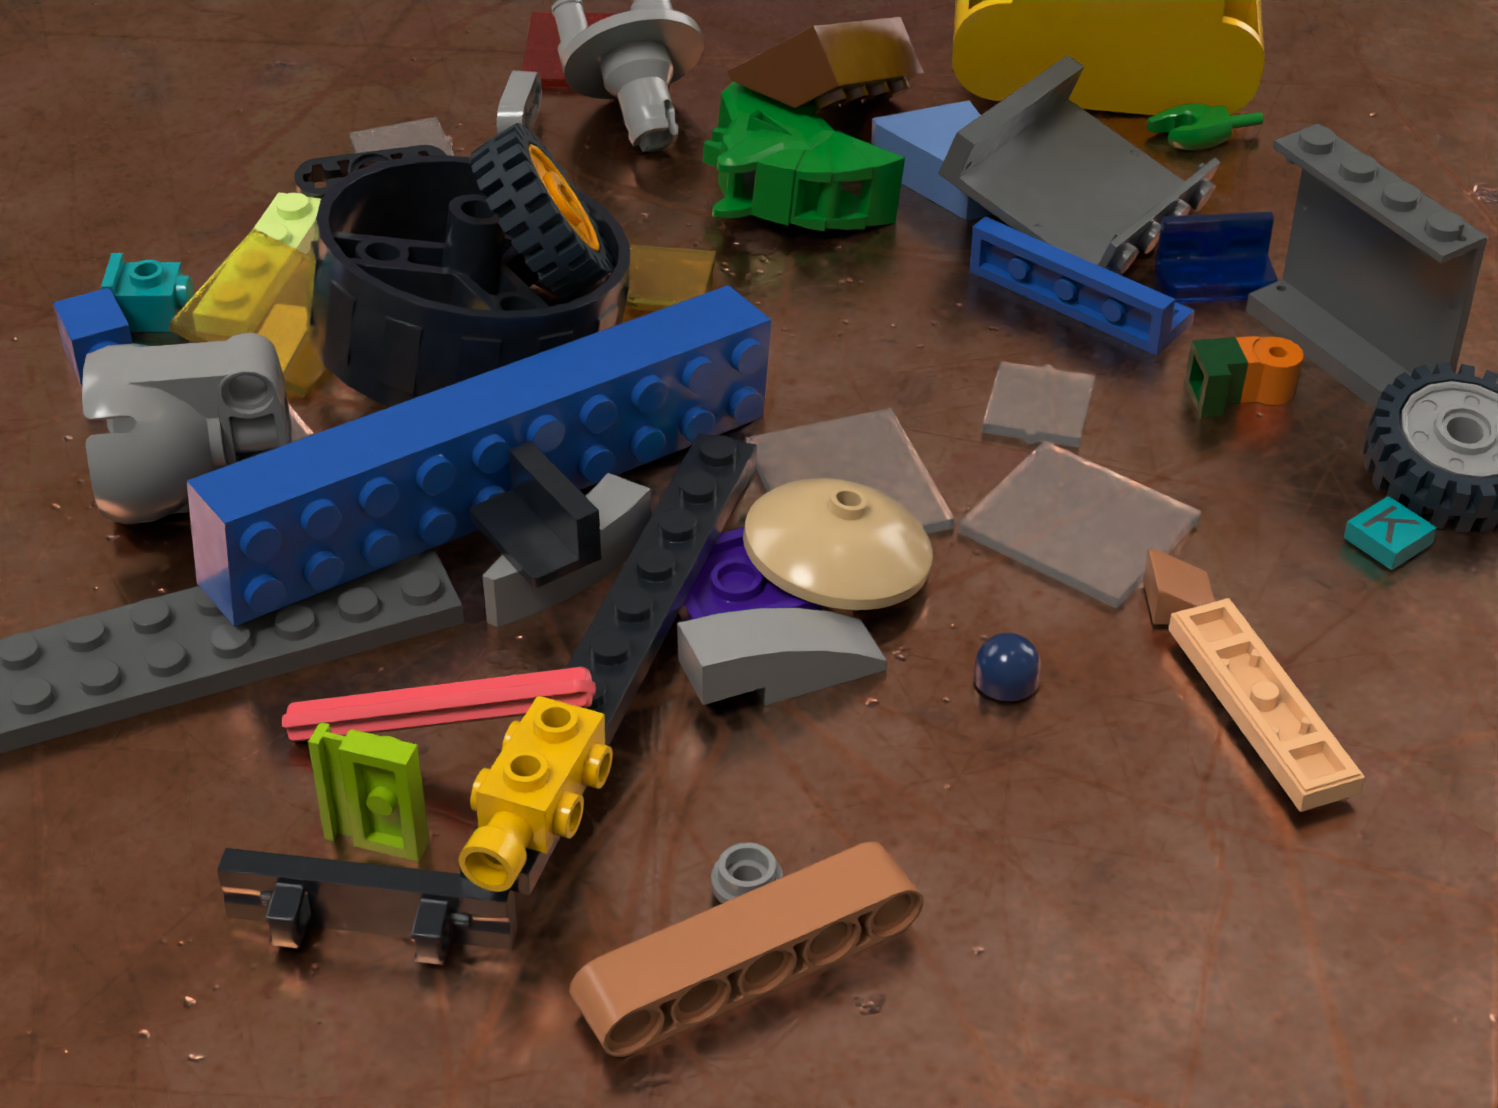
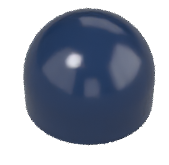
M1001 633L992 636L982 644L975 659L974 681L984 694L997 700L1017 701L1029 697L1037 690L1041 676V659L1031 641L1019 634Z

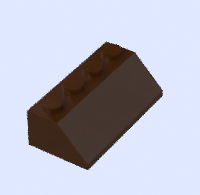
M901 17L813 25L727 70L733 82L794 108L815 105L818 112L838 104L842 108L858 101L865 104L882 97V100L893 98L911 88L908 80L924 73Z

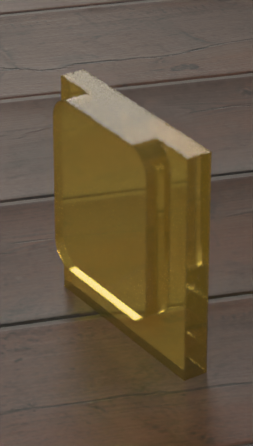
M630 244L629 289L626 306L634 309L658 311L710 292L713 282L716 251Z

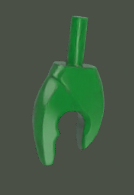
M1186 104L1167 109L1150 117L1147 120V129L1153 133L1169 132L1168 143L1172 147L1192 151L1207 150L1229 140L1232 135V128L1262 125L1263 114L1257 112L1230 116L1225 106L1210 107L1204 104Z

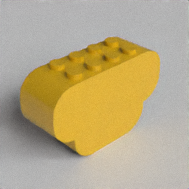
M955 0L952 66L956 78L968 91L984 99L1002 101L1069 55L1084 66L1069 97V100L1082 109L1157 115L1176 106L1204 104L1210 107L1225 106L1229 115L1245 107L1253 99L1258 91L1263 74L1265 54L1261 0Z

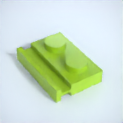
M320 722L309 739L308 745L324 839L335 841L338 834L352 837L353 846L419 862L430 839L418 745L401 741L391 736H379L350 729L346 736L331 733L330 724Z

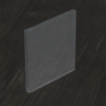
M892 408L745 437L746 443L757 445V465L755 467L767 492L784 484L802 479L831 478L846 480L871 487L895 499L911 512L926 533L954 528L955 518Z
M1044 441L974 509L958 523V533L1118 608L1143 581L1148 549H1156L1169 554L1184 536L1198 524L1201 511Z

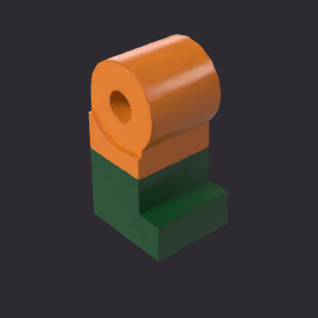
M1246 336L1192 340L1184 383L1200 418L1223 416L1225 405L1250 402H1258L1265 405L1286 404L1293 399L1296 393L1304 358L1303 350L1298 344L1282 337Z

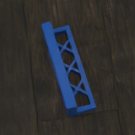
M986 216L973 226L969 272L1157 356L1193 324L1195 310L1175 302V299Z

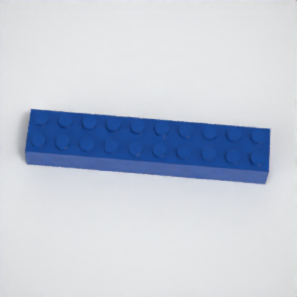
M727 285L186 480L197 584L235 627L479 530L471 521L470 508L512 489L508 450L531 441L581 490L600 482L607 473L616 476L687 448L693 444L698 433L715 436L764 417L771 319Z

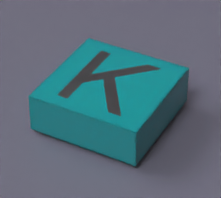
M1387 496L1347 521L1344 538L1390 570H1393L1432 545L1437 527Z

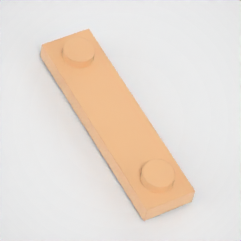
M1230 598L1171 613L1170 633L1300 812L1361 794L1365 776Z

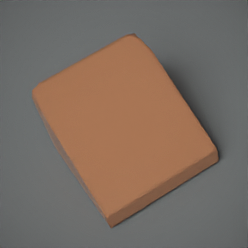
M1148 549L1143 582L1153 625L1170 624L1171 613L1215 602L1206 571L1162 551Z

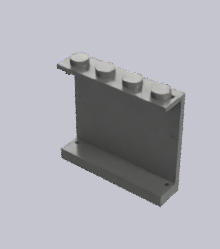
M1067 55L960 129L953 139L938 174L1013 229L1122 275L1133 263L1139 251L1148 254L1154 248L1165 229L1178 228L1191 208L1199 211L1206 204L1216 187L1210 181L1221 162L1213 158L1206 165L1204 163L1200 164L1195 174L1186 181L1175 175L1069 100L1084 66Z
M1319 123L1274 140L1273 149L1284 155L1289 163H1295L1300 166L1302 171L1283 279L1249 293L1246 312L1278 337L1289 339L1298 344L1306 358L1372 408H1375L1385 387L1388 384L1393 385L1395 378L1404 372L1411 376L1414 368L1426 365L1431 373H1433L1437 363H1450L1453 373H1456L1488 236L1464 221L1458 214L1449 211L1422 193L1415 185L1404 181L1377 163L1373 157L1362 153L1335 135L1332 130L1323 127Z

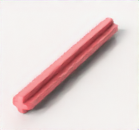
M581 666L300 701L288 705L287 714L282 716V727L287 729L289 739L297 743L309 741L320 722L330 724L331 733L346 736L350 729L373 734L525 716L537 695L588 708L592 704L593 696L596 695V684L592 681L590 671Z

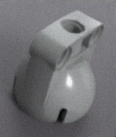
M241 333L232 336L226 341L146 346L135 343L108 345L86 355L82 384L83 414L92 421L107 419V427L110 432L90 435L86 439L85 444L96 504L101 516L108 520L123 524L145 523L161 519L170 514L190 512L186 480L292 443V424L285 379L274 344L259 334Z

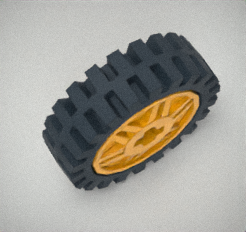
M520 123L512 125L471 153L470 161L473 163L471 165L473 173L478 178L477 183L480 190L488 197L486 202L489 208L500 219L497 222L504 233H508L512 238L511 243L516 251L524 255L528 267L533 273L537 271L540 281L546 287L549 286L553 294L557 297L560 296L563 300L570 299L612 272L614 268L612 256L607 251L609 250L608 245L600 235L601 230L597 222L589 215L591 214L589 208L579 198L578 190L572 182L568 181L566 172L561 165L554 162L551 152L546 146H542L539 138L534 133L531 134L525 125Z

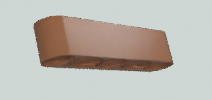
M865 842L595 958L576 973L571 981L569 993L605 1052L613 1057H624L896 936L906 930L921 913L924 904L923 895L883 845L879 842Z

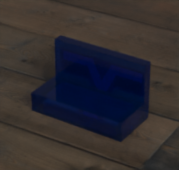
M1254 212L1163 216L1155 265V273L1162 294L1174 298L1177 303L1248 300L1249 293L1277 282L1278 278L1268 255L1274 223L1273 213Z

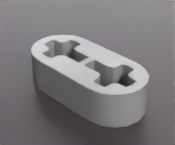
M512 71L498 106L497 134L516 123L525 125L532 134L542 100V80L539 72Z

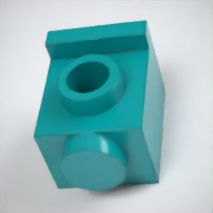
M111 253L101 289L110 288L129 324L130 332H179L184 310L192 309L194 300L192 278L190 275H183L181 262H159L156 260L124 262L123 253Z

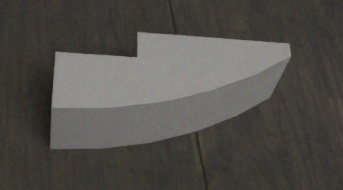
M607 473L586 496L599 510L602 559L539 588L532 587L511 563L501 555L483 575L487 623L500 627L535 615L570 599L602 580L628 559L652 516L651 489Z
M758 608L718 613L678 623V661L702 705L756 690L764 705L767 706L887 670L886 658L861 619L843 614L802 608Z

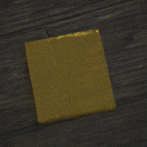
M255 228L170 322V331L194 343L226 341L232 336L241 333H256L266 337L274 344L277 351L286 389L301 397H304L326 369L311 347L306 327L307 310L305 301L310 256Z

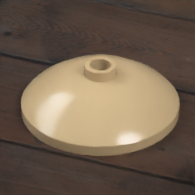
M811 478L779 486L755 501L747 514L743 530V541L747 555L758 571L769 581L798 598L831 608L871 610L898 604L910 598L922 588L928 578L932 565L933 550L931 541L922 525L909 510L895 499L876 489L846 480Z

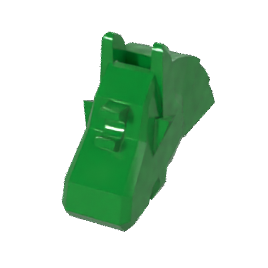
M732 81L721 92L718 127H714L712 130L711 140L706 139L704 143L702 162L717 168L719 171L718 184L725 196L713 205V217L740 218L753 215L787 226L789 223L808 229L825 231V228L865 229V226L896 223L905 157L844 133L834 131L823 118L815 115L818 112L815 105L794 108ZM862 180L860 197L841 189L843 181Z

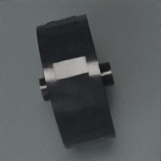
M449 155L413 156L382 161L356 170L334 183L320 200L315 222L314 241H311L305 301L307 310L306 327L311 347L323 365L347 386L378 403L392 407L622 324L629 289L630 244L622 226L606 208L578 190L579 198L586 203L591 212L589 214L590 217L597 222L601 230L600 235L608 245L609 250L607 251L612 256L614 268L611 273L588 289L570 299L563 300L564 304L548 306L530 287L534 284L553 294L550 287H546L540 281L537 271L532 272L526 264L524 255L516 251L511 243L512 238L508 233H504L497 222L500 219L497 214L491 211L486 202L488 197L478 186V178L473 173L471 167L473 163L470 161V157Z

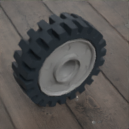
M1437 363L1433 373L1424 365L1414 368L1411 376L1404 372L1395 378L1393 385L1388 384L1382 391L1374 408L1363 444V454H1366L1364 465L1367 473L1374 472L1372 483L1376 489L1380 491L1389 488L1387 496L1400 504L1406 501L1409 503L1408 509L1420 517L1424 512L1432 515L1430 523L1437 528L1443 529L1447 520L1454 521L1455 532L1469 533L1474 522H1476L1480 532L1493 531L1498 523V374L1486 370L1483 378L1475 376V366L1461 364L1458 373H1453L1450 363Z

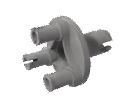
M582 0L556 1L551 9L561 41L557 50L565 81L570 88L581 95L591 98L617 99L624 124L629 132L628 139L633 146L639 145L642 152L659 151L672 145L678 138V124H675V110L668 86L691 71L702 56L704 42L696 21L682 12L673 10L671 0H633L634 2L630 8L631 11L607 17L588 27Z

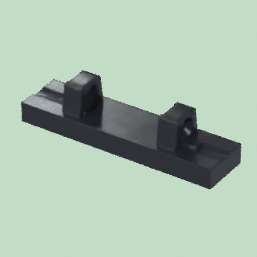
M225 848L217 869L220 886L224 893L227 917L269 923L271 931L270 943L274 946L299 948L308 927L412 938L415 942L416 952L414 959L416 962L443 965L451 943L512 950L518 928L514 891L509 889L501 892L489 891L477 886L469 879L461 878L458 873Z

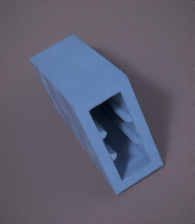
M970 100L872 118L871 144L905 157L901 184L966 221L994 215L938 174L956 133L981 116Z

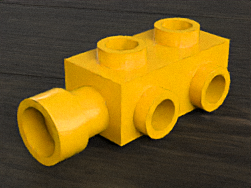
M537 695L521 721L514 720L510 724L503 740L500 755L491 769L483 768L479 772L471 792L470 806L473 811L477 812L478 828L473 832L458 858L462 872L471 882L489 891L501 892L508 890L527 861L526 848L547 854L558 835L569 839L573 837L583 814L584 798L582 794L587 786L600 789L610 772L613 751L612 747L605 745V714Z

